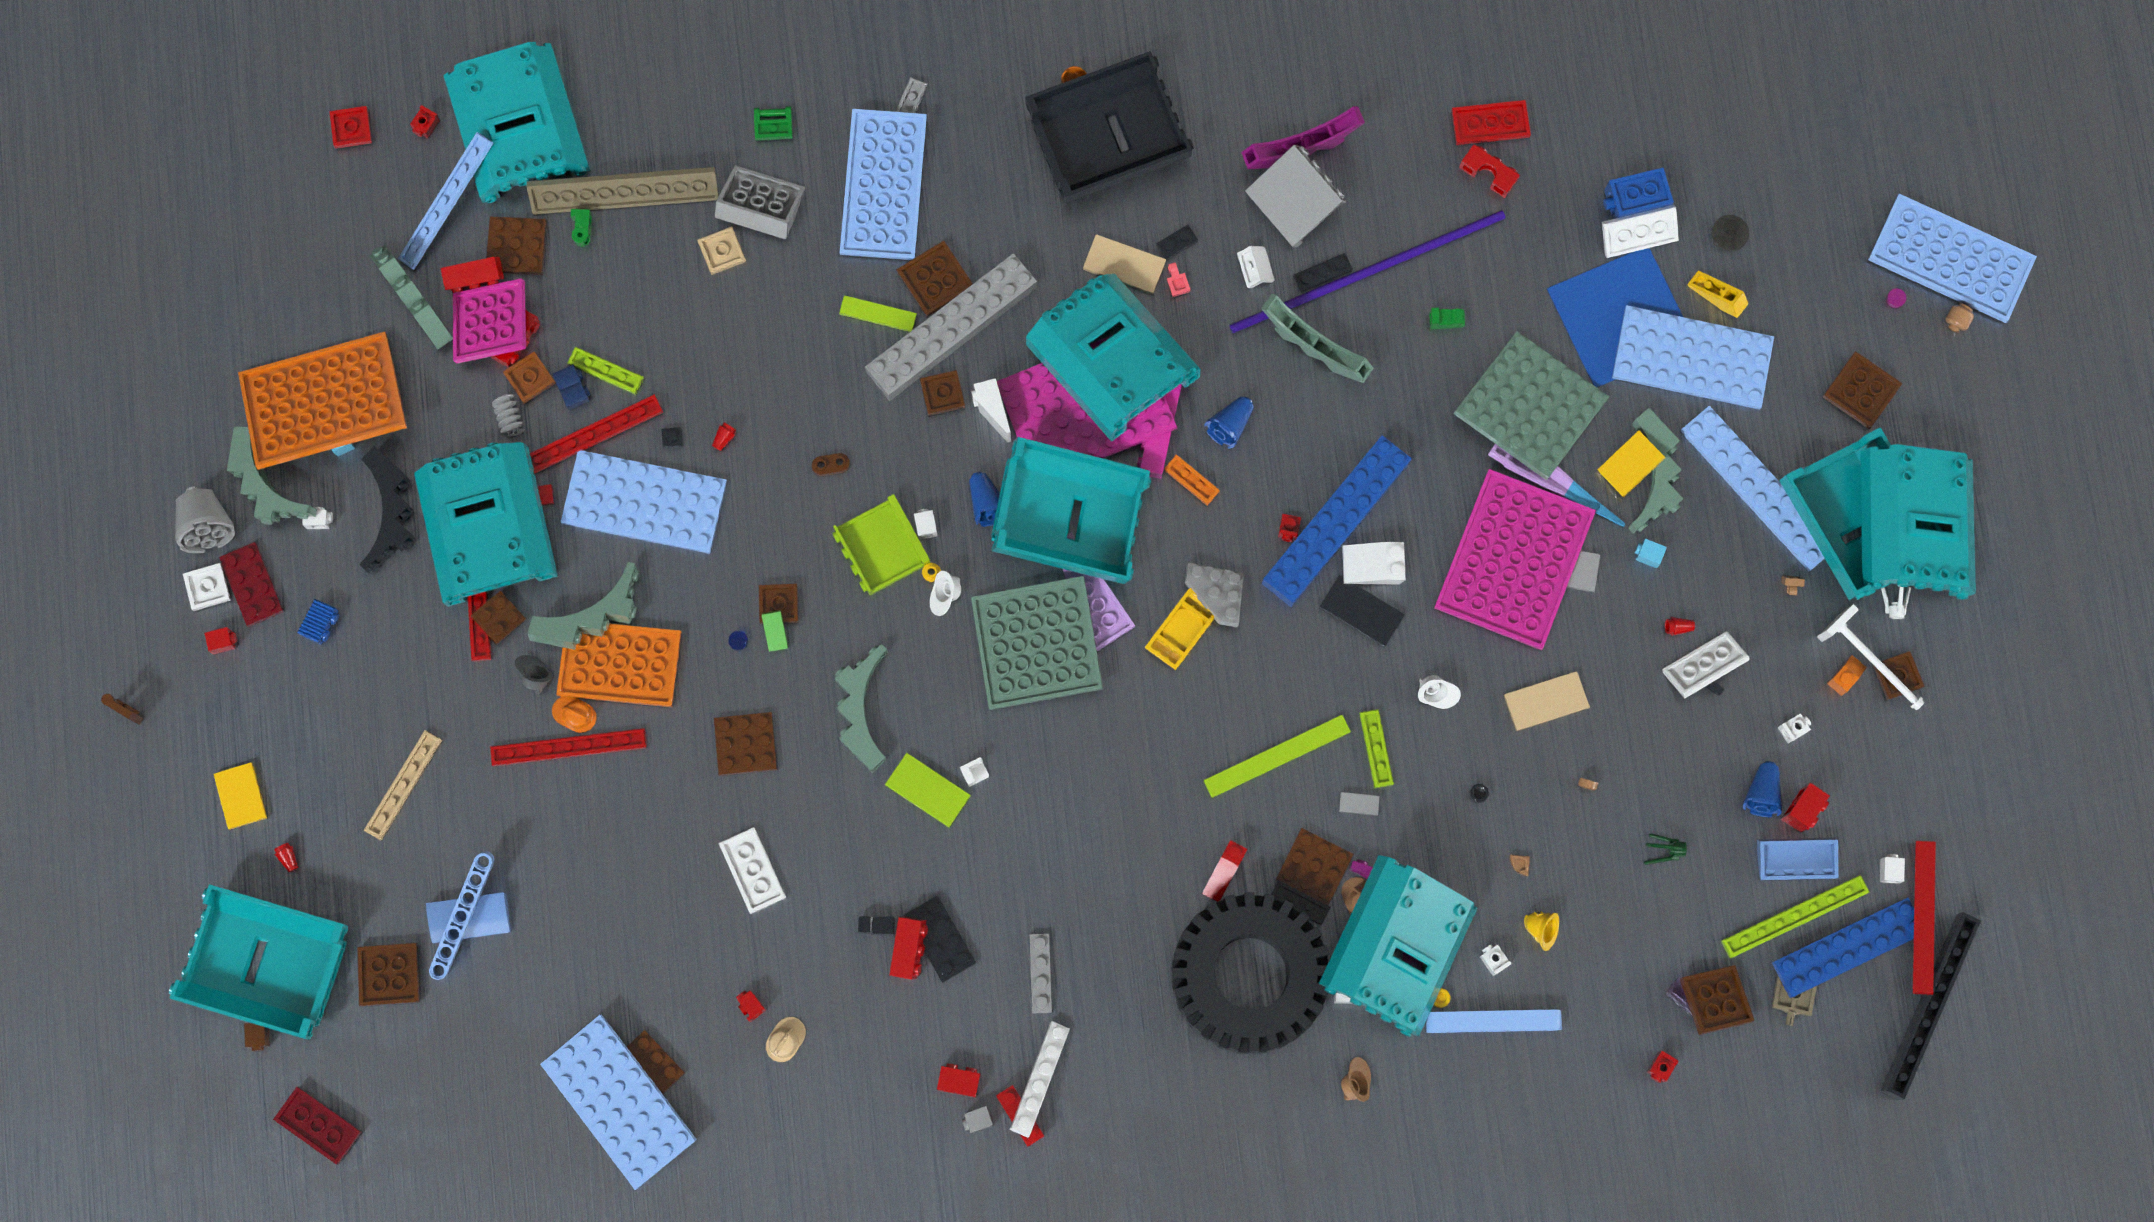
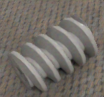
M514 394L500 396L492 402V406L495 408L494 413L497 415L496 420L499 422L498 427L501 429L500 434L506 437L517 436L525 431L523 428H518L523 425V422L516 421L521 418L520 415H515L519 409L512 408L517 404L516 401H510L515 397Z

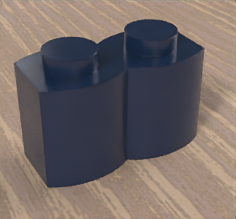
M574 365L552 373L568 410L590 402L588 396L591 394L587 385H582L581 379H583V375L579 368L575 369Z

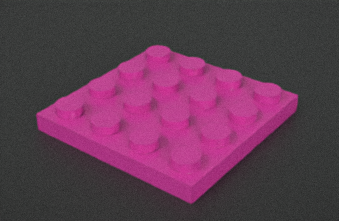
M522 278L453 293V361L456 364L526 349L525 281Z

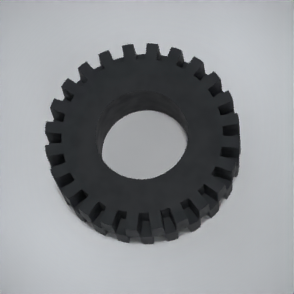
M1245 892L1240 896H1234V894L1226 896L1221 901L1210 903L1202 912L1196 914L1179 939L1171 966L1172 990L1177 999L1176 1004L1186 1017L1188 1025L1191 1028L1194 1027L1200 1033V1037L1206 1041H1211L1220 1049L1237 1051L1239 1054H1262L1280 1049L1299 1038L1311 1027L1323 1010L1325 999L1329 993L1324 991L1325 987L1320 985L1319 982L1329 963L1327 958L1329 951L1327 945H1323L1320 938L1322 934L1318 927L1314 928L1309 922V916L1303 911L1299 913L1293 908L1294 904L1289 901L1281 902L1274 899V895L1265 894L1260 896L1255 895L1254 892ZM1247 938L1258 939L1271 945L1280 954L1286 968V984L1280 998L1273 1004L1260 1009H1245L1229 1002L1220 992L1215 980V962L1218 954L1234 941Z

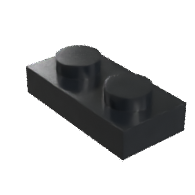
M1186 225L1157 242L1156 246L1163 257L1168 260L1197 243L1198 239L1190 226Z

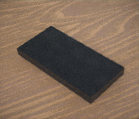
M1341 575L1338 576L1319 607L1384 648L1405 616L1402 612L1356 584H1344V579Z

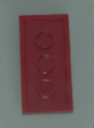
M253 542L219 557L246 626L250 627L284 612L257 543Z
M300 1087L294 1089L273 1119L336 1165H339L362 1133V1131Z

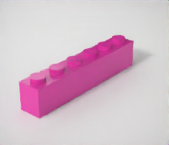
M1182 384L1165 395L1174 419ZM1172 431L1141 444L1140 450H1144L1143 457L1138 458L1137 468L1149 470L1150 477L1162 479Z

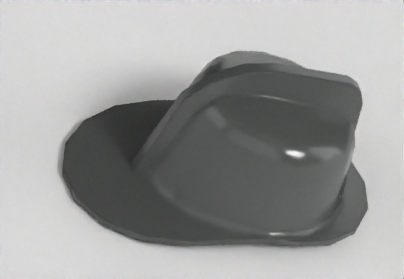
M521 655L516 658L515 667L521 674L524 687L534 690L538 694L541 693L548 682L553 679V673L539 658L530 655Z

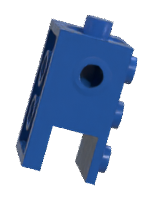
M1664 168L1609 180L1604 190L1607 198L1603 200L1605 210L1610 209L1612 219L1666 207L1674 203Z

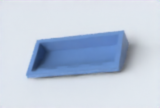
M1838 839L1757 840L1760 880L1839 878Z
M501 892L480 896L463 939L511 932L506 893ZM474 896L466 897L465 899L468 902H473ZM458 899L426 903L432 944L440 943ZM461 910L458 911V918L466 920V913ZM451 929L450 935L453 938H458L459 932L456 929Z

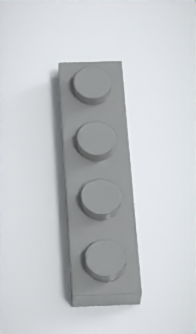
M1030 934L1032 1014L1052 1013L1049 934Z

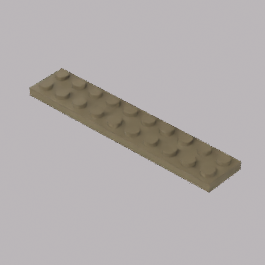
M715 167L528 181L526 186L533 215L571 212V209L599 210L714 201L719 197Z

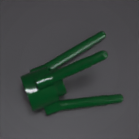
M1652 833L1649 834V837L1669 842V845L1646 843L1647 847L1668 849V854L1672 856L1644 861L1645 865L1671 860L1679 861V857L1686 856V842H1679V839H1671Z

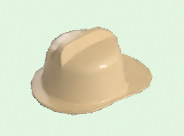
M786 1017L773 1029L766 1042V1051L772 1060L777 1062L790 1060L803 1043L806 1029L799 1019Z

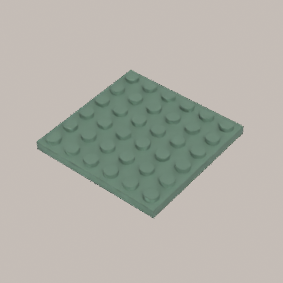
M1517 331L1454 414L1542 478L1548 480L1608 400L1609 396Z
M1084 576L971 597L989 710L1103 690Z

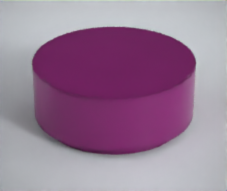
M1898 288L1892 289L1886 296L1887 304L1892 308L1902 307L1907 299L1905 292Z

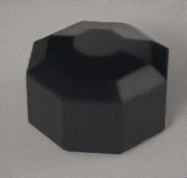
M1476 784L1469 791L1470 799L1475 803H1483L1489 796L1488 788L1483 784Z

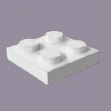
M221 563L183 574L193 611L231 601Z

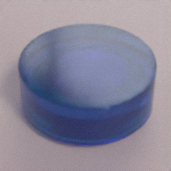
M735 631L729 636L728 642L733 650L742 651L748 645V638L745 633Z

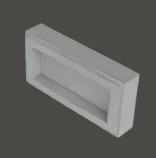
M1341 792L1339 812L1378 816L1380 796Z

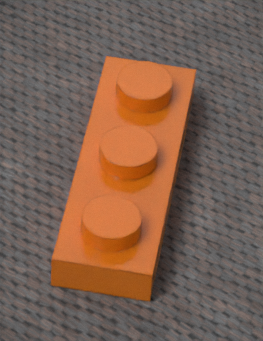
M1175 455L1164 468L1165 472L1207 506L1220 493L1217 487L1178 455Z

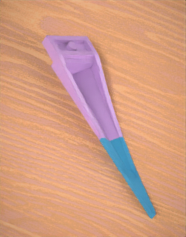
M1496 444L1488 454L1502 463L1503 467L1568 500L1596 510V514L1620 526H1625L1621 519L1586 492L1558 466L1548 480H1545Z

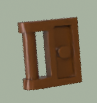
M104 694L101 701L104 705L140 725L143 718L138 716L140 713L138 710L119 699H114L111 694Z

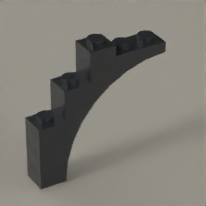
M375 446L361 459L370 469L378 484L383 510L377 539L369 554L359 564L368 573L376 571L381 565L380 562L393 554L395 547L402 552L404 549L407 550L411 547L415 539L400 524L402 520H406L411 515L413 510L398 495L399 492H403L408 487L410 480Z

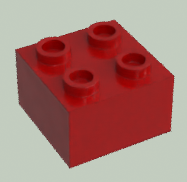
M1810 782L1800 789L1781 820L1800 833L1813 828L1819 820L1817 815L1821 811L1823 812L1829 805L1827 800L1830 795Z

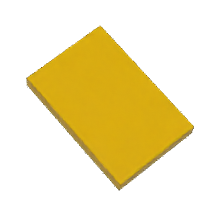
M1638 430L1597 470L1625 497L1666 457Z
M250 762L214 774L229 830L267 819L253 763Z

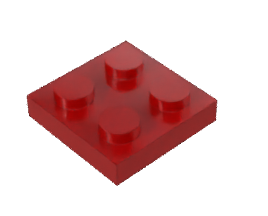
M367 106L329 111L333 146L335 149L372 143Z

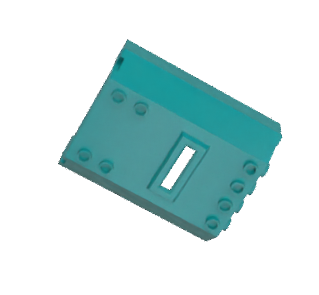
M536 42L520 44L457 63L452 73L447 72L443 75L465 150L477 132L493 142L490 150L473 175L479 197L483 203H493L501 198L498 191L506 192L518 185L526 186L528 181L545 180L548 176L562 175L568 170L571 171L572 176H582L591 171L551 43H544L543 46H537ZM534 114L535 121L496 132L495 125Z
M1105 274L1090 279L1086 286L1076 289L1069 298L1059 301L1052 310L1045 311L1026 336L1028 348L1111 442L1126 432L1127 422L1180 384L1186 388L1200 378L1201 369L1116 274ZM1118 322L1122 323L1123 329L1095 349L1091 348L1090 342Z
M1881 427L1864 435L1859 441L1803 469L1800 467L1779 480L1849 600L1854 598L1859 600L1876 592V589H1870L1872 587L1870 584L1867 586L1862 585V536L1846 544L1841 536L1862 526L1860 452L1869 447L1876 446L1879 449L1890 448L1891 444ZM1916 520V528L1942 531L1938 523ZM1892 583L1882 586V588H1885Z
M1018 437L1013 442L1012 455L1005 464L991 534V541H994L992 551L1125 584L1129 579H1132L1134 573L1130 550L1134 546L1136 538L1133 535L1134 529L1137 528L1139 523L1137 513L1142 506L1141 493L1149 488L1151 483L1150 471ZM1074 500L1082 501L1075 540L1067 538Z
M494 442L487 444L485 448L469 449L467 453H453L449 458L433 459L431 463L425 464L414 472L442 602L448 607L467 602L466 597L529 579L536 578L538 581H544L558 577L529 447L522 442L499 444ZM494 498V507L456 517L455 509Z
M1899 444L1890 445V448L1879 449L1878 446L1869 447L1860 452L1862 585L1867 586L1870 584L1872 586L1870 589H1882V586L1893 583L1897 584L1898 587H1908L1910 585L1915 586V589L1949 590V596H1956V599L1960 600L1968 599V596L1976 594L1973 460L1971 458L1968 459L1966 453ZM1916 520L1951 524L1952 532L1916 528Z
M1378 855L1319 984L1325 987L1324 991L1332 995H1336V993L1343 994L1351 998V1003L1357 1006H1361V1004L1365 1006V1011L1374 1015L1376 1013L1380 1014V1019L1388 1023L1394 1022V1026L1400 1029V1033L1408 1037L1411 1034L1419 1036L1478 908L1474 906L1473 901L1409 865H1402L1393 858ZM1398 948L1426 964L1425 972L1423 973L1393 956L1395 949Z
M209 884L202 895L203 904L208 906L202 912V923L195 932L194 939L196 940L194 946L188 952L189 960L187 966L185 965L182 969V981L176 979L175 983H172L169 989V999L310 1040L313 1036V1027H318L321 1023L346 949L347 941L343 939L348 932V926ZM258 941L267 942L253 983L245 981Z

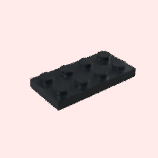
M938 895L904 914L906 917L927 920L928 931L923 940V945H925L924 952L942 983L977 964Z

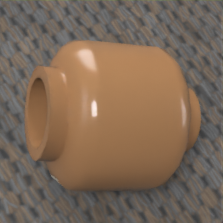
M1961 303L1953 305L1945 319L1949 324L1948 328L1957 333L1959 330L1966 331L1974 319L1973 309Z

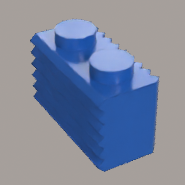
M314 599L297 633L306 639L322 645L323 641L326 642L329 639L331 633L329 630L332 624L335 625L337 623L339 611L335 607Z

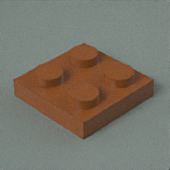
M535 351L503 371L524 404L556 384Z

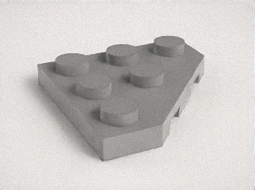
M1188 563L1185 575V584L1188 588H1191L1196 593L1198 600L1206 609L1210 610L1218 624L1238 627L1244 573Z

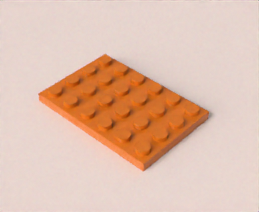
M609 624L608 630L604 631L603 637L582 633L580 644L576 645L575 650L562 647L556 695L560 697L672 707L682 632L680 630Z

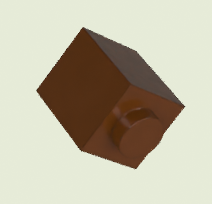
M244 1023L246 1048H252V1052L264 1051V1047H270L269 1028L253 1023Z

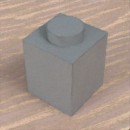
M987 1106L965 1113V1119H962L965 1131L970 1130L971 1134L993 1126Z

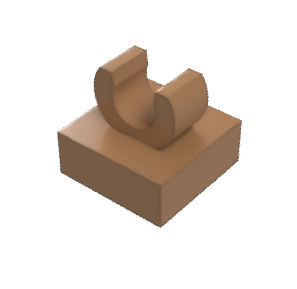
M1782 575L1781 583L1787 586V593L1789 595H1797V586L1804 587L1805 579L1801 576Z

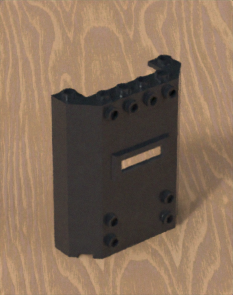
M1151 51L1025 97V104L1031 116L1030 121L1057 189L1060 195H1063L1065 203L1191 157L1192 150L1194 149L1191 139H1187L1184 130L1178 126V115L1176 112L1173 113L1171 109L1172 101L1169 95L1166 96L1164 92L1166 90L1165 84L1162 79L1159 80L1157 75L1158 59L1156 56L1153 57ZM1116 116L1129 147L1128 150L1121 152L1107 117Z

